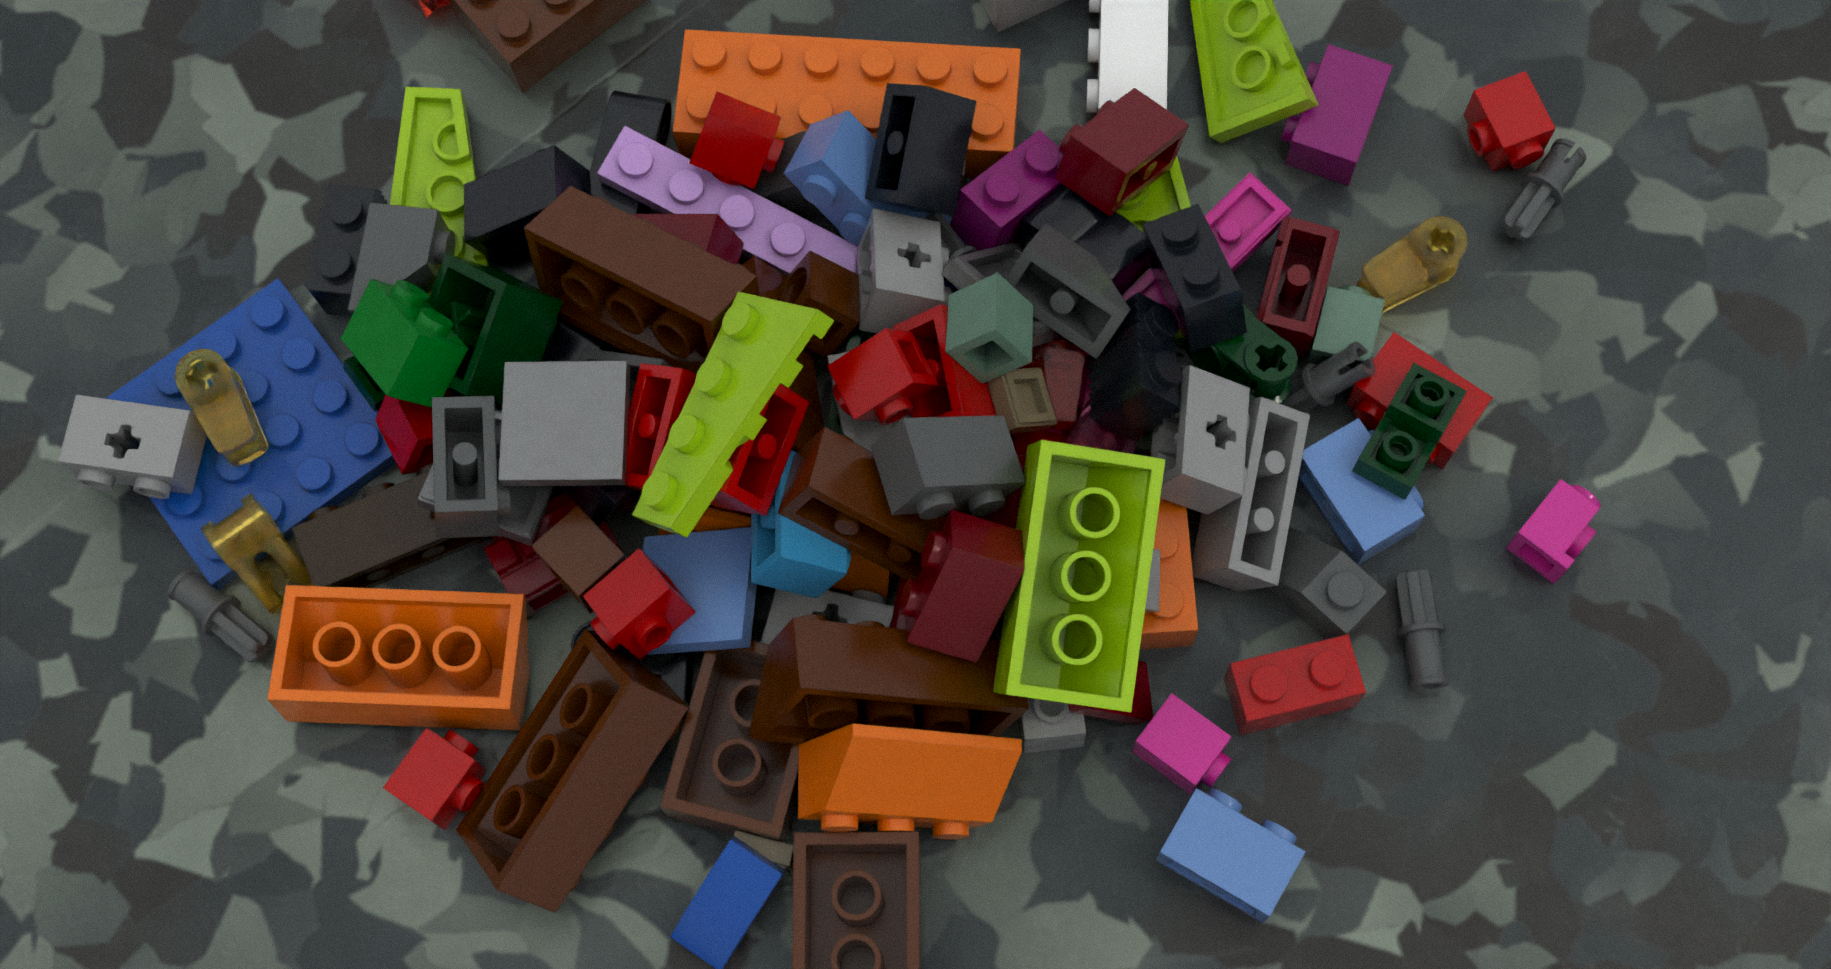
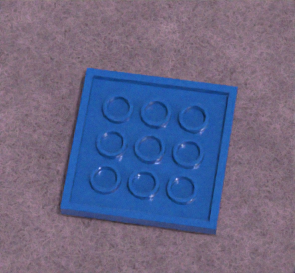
M279 278L105 398L190 410L208 428L192 495L170 492L168 499L149 498L208 582L217 590L222 589L293 538L295 535L292 527L306 522L307 517L312 512L323 507L339 505L396 464L375 421L378 411H373L343 369L344 365Z

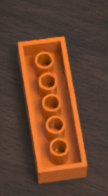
M685 29L673 135L679 154L691 160L716 91L780 116L781 119L775 137L781 140L802 131L806 132L810 124L847 110L876 139L887 83L923 85L977 101L972 122V132L966 153V177L976 178L1015 149L1021 49Z

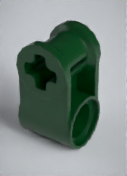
M1245 305L1243 307L1247 333L1193 353L1190 352L1183 339L1186 353L1194 364L1202 370L1249 387V400L1264 397L1283 405L1289 397L1291 388L1290 378L1296 371L1298 361L1296 350L1289 341L1281 338L1258 320ZM1279 354L1282 356L1280 365L1277 364ZM1255 381H1257L1256 391L1254 392V383Z

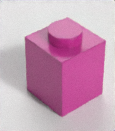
M1173 693L1170 694L1137 738L1132 751L1190 795H1192L1200 782L1211 788L1232 760L1223 753L1231 736Z

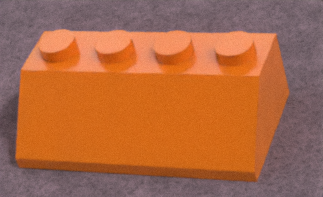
M286 585L267 700L289 722L520 731L524 725L530 677L526 597L524 594Z

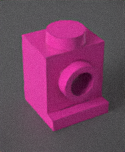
M1560 479L1506 548L1555 584L1597 532L1587 524L1598 512L1601 504L1587 489L1578 485L1570 486Z

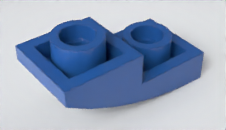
M733 837L703 881L670 937L715 969H724L786 871L737 837Z

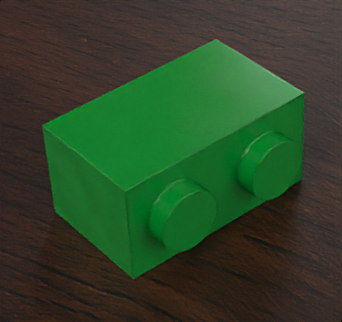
M371 279L340 339L387 396L432 408V397L444 396L468 347L453 332L452 321L435 311L427 302L429 296L421 288L402 280H397L395 285Z

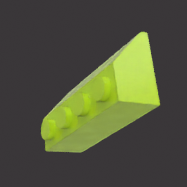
M1039 440L1027 445L1023 473L1026 483L1021 488L1016 529L1022 531L1025 570L1004 609L993 693L1131 713L1166 459L1047 440Z

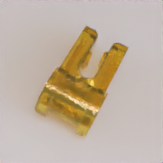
M1435 216L1425 220L1421 225L1365 263L1361 270L1362 277L1358 280L1356 286L1368 290L1373 297L1385 299L1382 311L1384 313L1441 283L1447 282L1454 276L1467 247V235L1464 228L1456 220L1446 216ZM1428 246L1430 247L1431 250H1433L1432 253L1427 250V247H1428ZM1441 249H1444L1447 252L1446 256L1441 251Z
M197 349L182 357L175 370L176 385L215 450L222 456L225 455L233 466L248 463L268 450V443L242 378L237 372L229 367L218 353L210 349ZM210 377L213 384L211 387H209L207 382Z
M250 493L241 499L243 506L217 524L212 520L201 527V530L221 559L238 573L268 612L273 615L282 608L283 596L273 583L270 572L264 571L254 559L257 553L266 552L270 554L283 570L286 581H292L294 585L313 586L306 565L283 537L282 531L256 496Z

